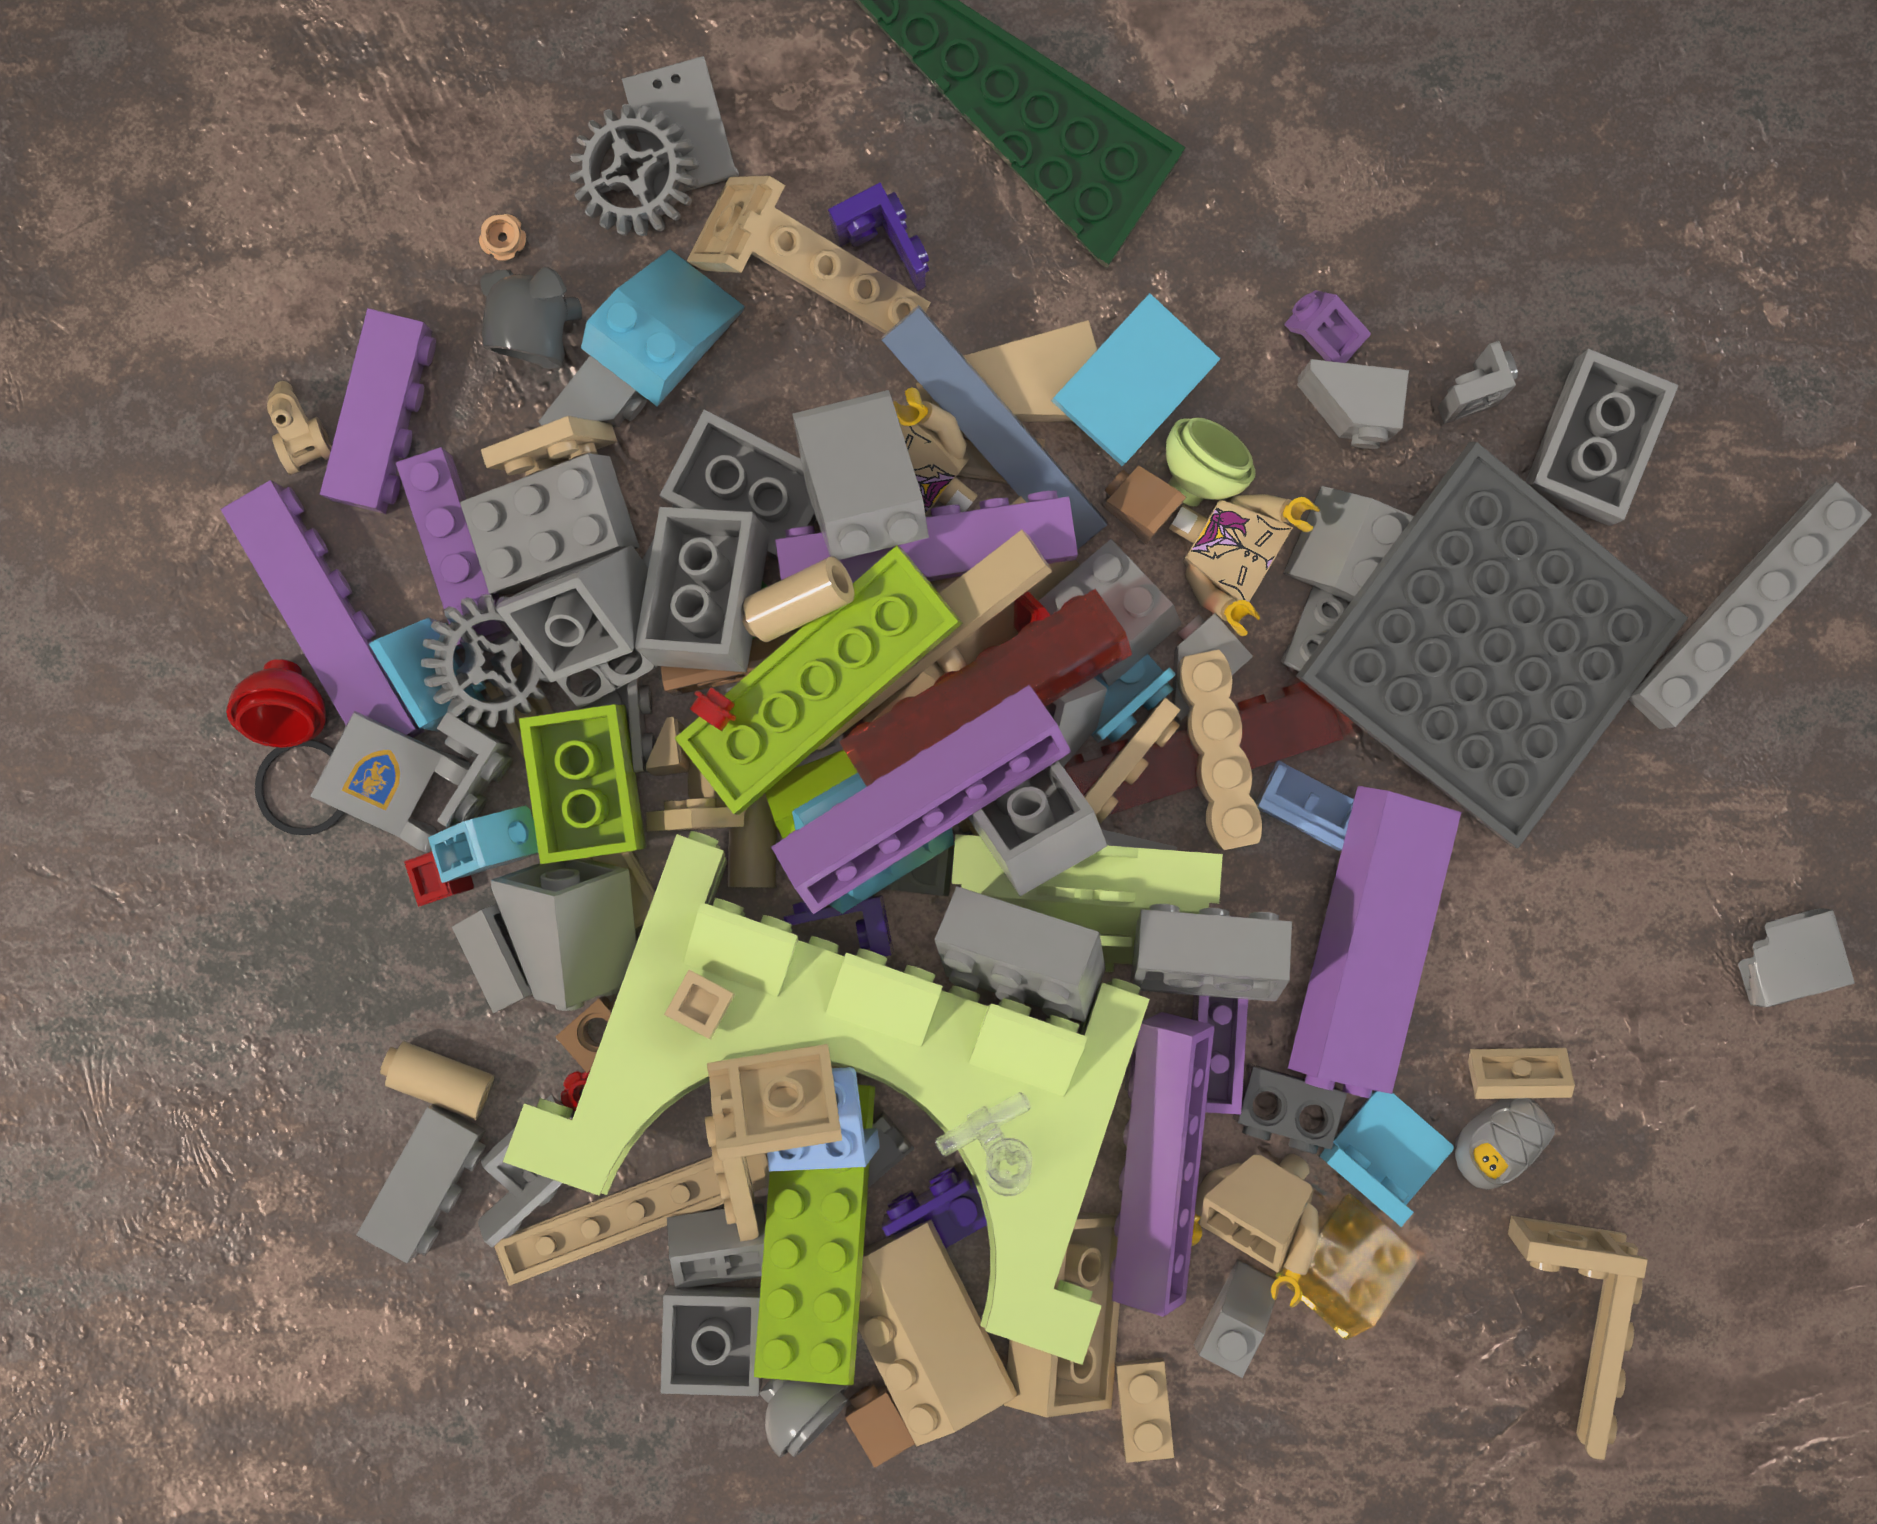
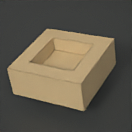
M688 970L664 1015L711 1040L735 994Z

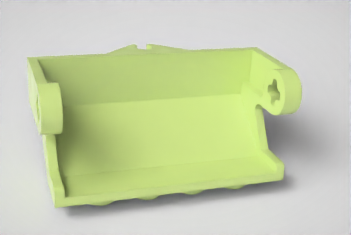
M955 834L952 884H961V888L1099 931L1106 968L1105 972H1114V963L1132 964L1136 926L1141 909L1150 910V906L1154 904H1170L1178 906L1181 913L1199 914V910L1209 908V903L1219 904L1223 854L1107 845V847L1024 895L1019 896L980 836Z

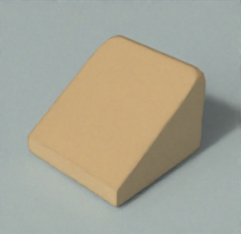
M675 717L666 718L646 763V770L653 776L689 772V756L675 740V737L686 727Z

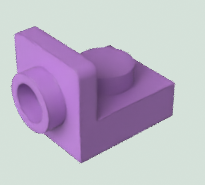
M1317 290L1303 296L1295 304L1292 310L1293 315L1285 323L1290 332L1303 335L1325 361L1346 363L1371 335L1368 329L1336 294Z

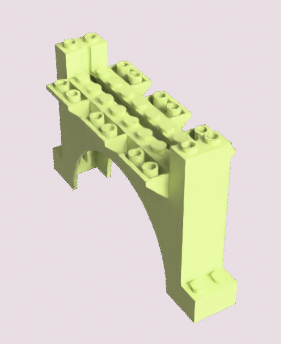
M690 831L688 838L676 834L573 1119H570L573 1109L542 1098L539 1099L537 1107L524 1104L503 1162L599 1196L601 1193L607 1195L620 1166L645 1130L666 1109L686 1094L710 1081L707 1063L828 1044L831 1066L840 1068L852 1067L856 1072L882 1082L908 1098L943 1130L958 1150L970 1171L981 1198L990 1244V1277L987 1300L980 1326L986 1328L985 1331L1083 1365L1102 1306L1090 1301L1093 1291L1063 1280L1059 1281L1057 1289L1054 1286L1150 999L1138 995L1140 991L1139 986L1124 980L1112 978V981L1107 982V984L1101 983L1085 1022H1081L1077 1033L1079 1024L1050 1015V1018H1046V1021L1029 1017L1031 1008L1012 1000L1003 998L998 1005L991 1003L989 1006L978 1003L980 994L968 989L952 985L949 993L942 990L943 986L933 983L935 974L907 965L904 973L885 966L886 957L861 948L858 949L856 956L849 953L842 956L838 954L839 945L814 936H811L809 944L799 941L798 936L791 933L792 925L780 919L763 915L761 922H757L744 917L743 907L715 898L727 865L724 850H721L720 846L717 845L719 841L695 831ZM688 970L735 994L711 1040L664 1015Z

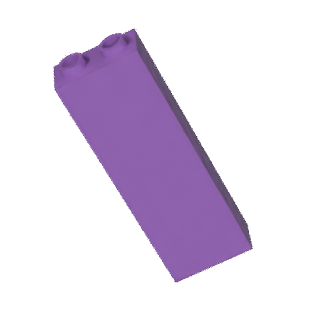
M1363 786L1357 787L1288 1065L1289 1069L1307 1074L1306 1084L1333 1090L1335 1082L1343 1083V1092L1365 1098H1371L1372 1090L1392 1094L1461 812L1391 791Z

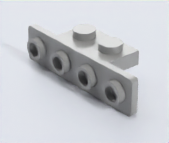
M552 1094L546 1099L548 1101L563 1105ZM515 1128L480 1159L483 1168L509 1191L478 1220L483 1240L490 1247H494L501 1239L512 1236L519 1229L522 1220L537 1206L547 1204L556 1194L558 1187L563 1184L503 1162Z

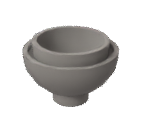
M770 1379L760 1391V1395L768 1403L765 1413V1431L768 1443L773 1451L780 1458L788 1452L793 1457H796L804 1451L846 1406L849 1400L844 1396V1393L848 1389V1385Z

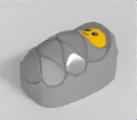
M1531 1098L1501 1099L1473 1118L1456 1137L1455 1158L1458 1169L1477 1188L1486 1190L1499 1188L1517 1178L1539 1157L1555 1134L1554 1124L1544 1110Z

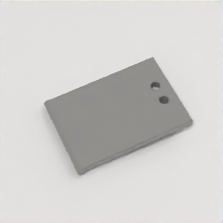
M704 56L622 78L628 104L633 108L635 116L641 105H648L652 109L653 118L660 111H664L670 116L668 126L677 122L684 128V132L679 140L690 139L694 143L695 147L692 151L683 157H694L699 161L698 168L686 171V175L696 178L699 182L698 186L694 188L684 186L683 192L726 181L729 177L739 176V171L735 168ZM637 133L642 151L651 148L654 151H658L664 148L663 143L658 137L647 133ZM669 163L666 164L667 169L661 171L654 179V190L657 196L661 193L667 182Z

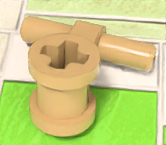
M286 381L277 382L267 401V410L271 421L279 432L272 436V440L281 463L288 474L293 475L300 472V466L321 457L328 460L333 444L318 417L308 420L296 395L293 393L291 384Z

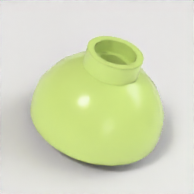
M1205 418L1180 419L1174 424L1167 437L1166 459L1172 474L1168 484L1179 490L1186 497L1183 503L1189 506H1198L1203 499L1221 500L1238 495L1255 478L1256 473L1253 459L1247 447L1237 436L1216 422Z

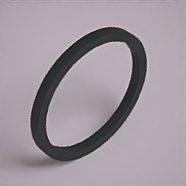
M313 740L292 747H276L262 761L255 779V796L264 817L276 828L294 835L317 834L332 827L345 812L337 809L327 821L311 828H296L281 822L267 806L263 785L269 766L283 752L295 747H313L331 756L333 749Z

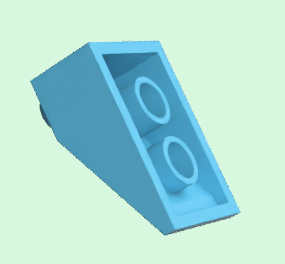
M669 249L618 287L587 320L581 349L654 405L658 406L744 311L745 306Z

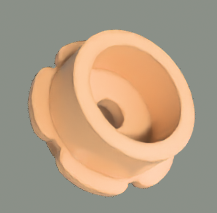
M510 214L493 215L486 219L482 224L479 237L482 250L488 255H494V258L499 261H507L514 258L515 253L522 251L526 244V233L521 230V222ZM501 233L507 235V239L503 242L498 239Z

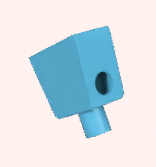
M527 805L466 820L428 837L442 883L504 866L538 853L534 819Z

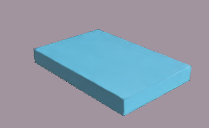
M1149 293L1051 401L1115 461L1123 466L1216 365L1220 358Z

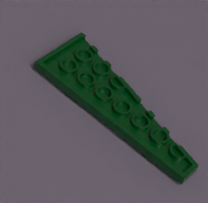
M854 0L1101 265L1109 268L1183 155L1186 147L959 0Z

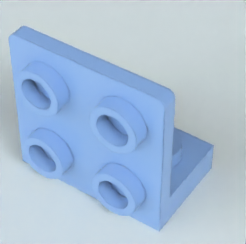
M832 1068L842 1141L768 1152L769 1171L866 1167L880 1145L877 1128L863 1129L857 1077L854 1068Z

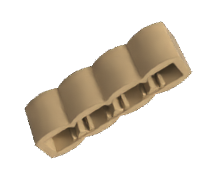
M1220 650L1185 656L1178 664L1177 684L1184 702L1189 706L1186 722L1188 737L1193 748L1199 754L1196 765L1197 782L1201 793L1209 802L1206 810L1208 834L1218 850L1258 844L1262 834V820L1255 801L1249 795L1252 786V772L1246 754L1239 747L1242 738V723L1235 704L1229 698L1232 690V673L1229 663Z

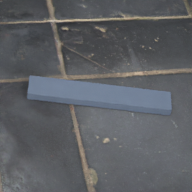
M919 305L882 336V341L937 404L956 418L960 430L1019 497L1021 496L1026 502H1029V494L1057 491L1058 498H1070L1077 550L1108 525L1107 520Z

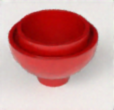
M275 659L267 662L263 670L248 675L236 685L230 695L226 710L230 724L238 732L253 742L270 747H292L312 740L322 732L326 720L325 702L317 688L311 681L302 676V670L296 663L284 659Z

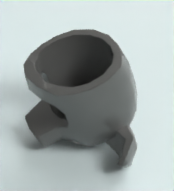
M545 266L539 269L535 276L513 274L510 270H496L492 273H485L480 281L482 293L487 297L482 327L484 348L494 353L540 365L543 368L562 369L565 356L562 339L564 322L581 320L582 307L578 298L573 296L565 297L564 293L567 292L561 276L555 270Z

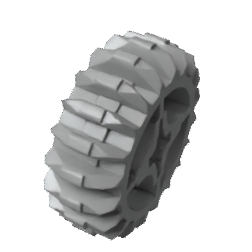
M624 104L621 108V119H618L612 110L607 109L604 110L605 126L602 127L596 121L591 120L588 126L595 133L591 139L582 135L577 137V142L586 149L584 155L579 153L571 154L570 160L582 166V170L574 171L569 176L572 182L585 185L579 188L574 195L580 202L590 200L586 206L585 213L591 218L601 214L599 225L608 230L616 223L617 232L627 236L633 224L638 235L646 236L649 220L656 230L662 231L665 229L662 215L666 213L670 218L677 221L681 217L679 211L673 207L677 201L687 206L692 203V199L683 193L684 186L690 188L698 186L699 181L690 175H686V171L698 168L699 161L694 157L683 156L691 152L695 146L690 139L679 140L684 132V128L677 122L668 126L670 116L664 111H660L653 118L652 109L648 105H641L635 116L633 108L629 104ZM635 133L654 135L661 140L664 148L658 151H654L651 148L639 152L636 150L635 145L630 143L627 135ZM612 146L615 154L614 162L611 167L601 172L602 178H600L602 160L607 150ZM633 161L642 165L637 169L639 178L636 180L627 176L632 171L630 163ZM669 163L667 182L661 193L657 196L654 190V179L661 171L667 169L666 164ZM613 189L617 192L631 189L634 196L639 198L642 206L637 208L617 207L611 203L605 193Z
M482 594L478 607L472 598L465 597L461 599L463 615L456 608L448 606L444 609V612L450 624L446 625L440 621H433L431 624V628L440 634L439 640L424 639L423 646L435 650L434 658L425 657L421 659V666L435 668L436 671L435 674L429 675L424 679L425 685L428 687L442 685V688L434 695L433 700L438 704H444L451 700L447 712L453 717H458L465 711L464 718L467 724L476 725L482 715L485 726L495 727L498 721V713L505 723H513L515 721L514 706L521 713L529 714L532 709L526 698L530 696L542 700L545 694L536 687L538 680L550 682L513 631L506 637L499 636L496 640L489 642L482 634H477L472 627L483 621L496 620L509 628L496 610L498 603L509 597L501 596L495 605L492 595ZM459 641L465 650L466 658L463 665L456 670L457 676L455 677L453 654ZM522 650V668L518 679H516L511 670V662L513 657ZM483 651L495 653V656L491 659V663L494 666L493 670L480 667L486 661L482 655ZM487 679L493 686L499 687L504 694L491 700L480 701L469 696L464 689L470 684L477 685Z

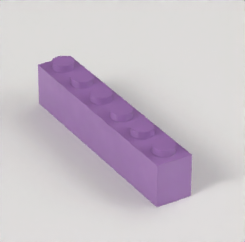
M269 480L221 508L220 510L345 725H347L353 712L357 711L412 738L423 733L424 729L418 727L369 643L373 642L371 637L376 635L372 623L362 610L355 612L347 596L352 594L348 582L338 569L331 571L323 557L324 554L328 553L323 539L314 528L307 530L299 514L304 512V507L292 488L287 487L284 489L281 485Z
M1057 491L1029 494V502L1009 505L1008 498L984 500L979 502L980 510L961 512L960 505L931 509L932 517H926L929 538L898 545L906 552L928 581L961 577L1021 529L1030 536L1048 564L1073 561L1078 556L1070 498H1058ZM814 526L785 530L786 538L775 539L781 580L830 557L822 533H815ZM894 547L839 561L846 568L852 583H854Z
M1028 685L1014 695L1005 698L1001 703L976 719L965 723L958 730L933 746L922 750L915 757L893 771L879 777L872 784L850 798L836 804L829 811L807 825L793 831L771 848L792 885L814 914L1071 753V750L1057 723L1031 686Z
M1164 1012L1142 1021L1133 1048L1136 1053L1134 1074L1128 1086V1096L1132 1100L1130 1120L1126 1124L1123 1136L1124 1144L1127 1146L1126 1161L1119 1178L1122 1202L1121 1211L1117 1216L1114 1227L1115 1235L1118 1237L1117 1253L1110 1269V1279L1113 1282L1112 1301L1162 1317L1186 1302L1215 1026Z

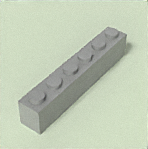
M1837 482L1817 489L1650 669L1628 700L1659 729L1676 727L1872 514Z

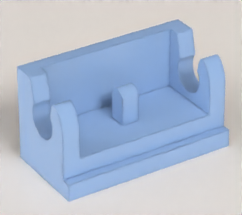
M1277 760L1255 801L1258 809L1333 849L1342 851L1354 799Z

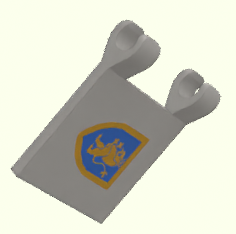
M354 711L310 797L389 832L420 851L430 852L432 849L428 837L436 834V829L427 823L410 819V816L433 772L459 786L470 769L471 764L463 758L441 752Z

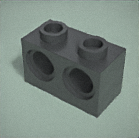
M1248 1063L1243 1079L1241 1115L1234 1114L1233 1119L1237 1123L1244 1125L1242 1133L1270 1141L1272 1133L1290 1138L1288 1146L1316 1154L1318 1146L1332 1150L1347 1093L1335 1087L1333 1090L1306 1084L1303 1078ZM1261 1092H1273L1277 1098V1106L1273 1113L1268 1116L1256 1115L1253 1111L1255 1097ZM1309 1105H1319L1323 1111L1322 1122L1314 1129H1303L1299 1121L1301 1111Z

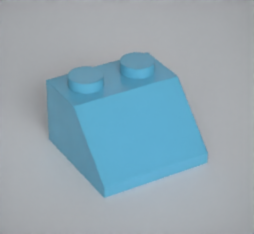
M426 618L380 637L369 643L418 727L438 732L440 730L437 727L447 713L451 700L444 704L436 703L433 697L442 688V685L428 687L424 683V679L429 675L435 674L436 671L435 668L421 666V659L425 657L434 658L435 650L424 647L423 641L424 639L438 641L440 634L431 628V624L436 620ZM458 646L455 647L453 654L455 677L457 676L456 670L463 665L456 650L461 648ZM484 681L477 685L470 684L464 689L472 698L480 701L485 700L480 692L486 688Z

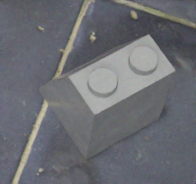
M889 390L792 414L807 493L830 556L842 560L929 538L922 494Z
M630 545L553 575L498 603L496 610L549 681L554 682L633 652L649 568L634 547Z
M580 858L546 864L538 863L491 880L493 894L535 1000L555 1005L557 1010L572 1011L582 1008L585 1005V1001L594 997L619 993L636 947L629 869Z

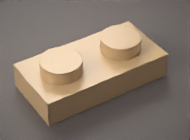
M1566 1048L1470 1049L1468 1064L1475 1099L1572 1098L1575 1084Z
M1155 1358L1116 1362L1126 1463L1174 1458L1164 1359Z

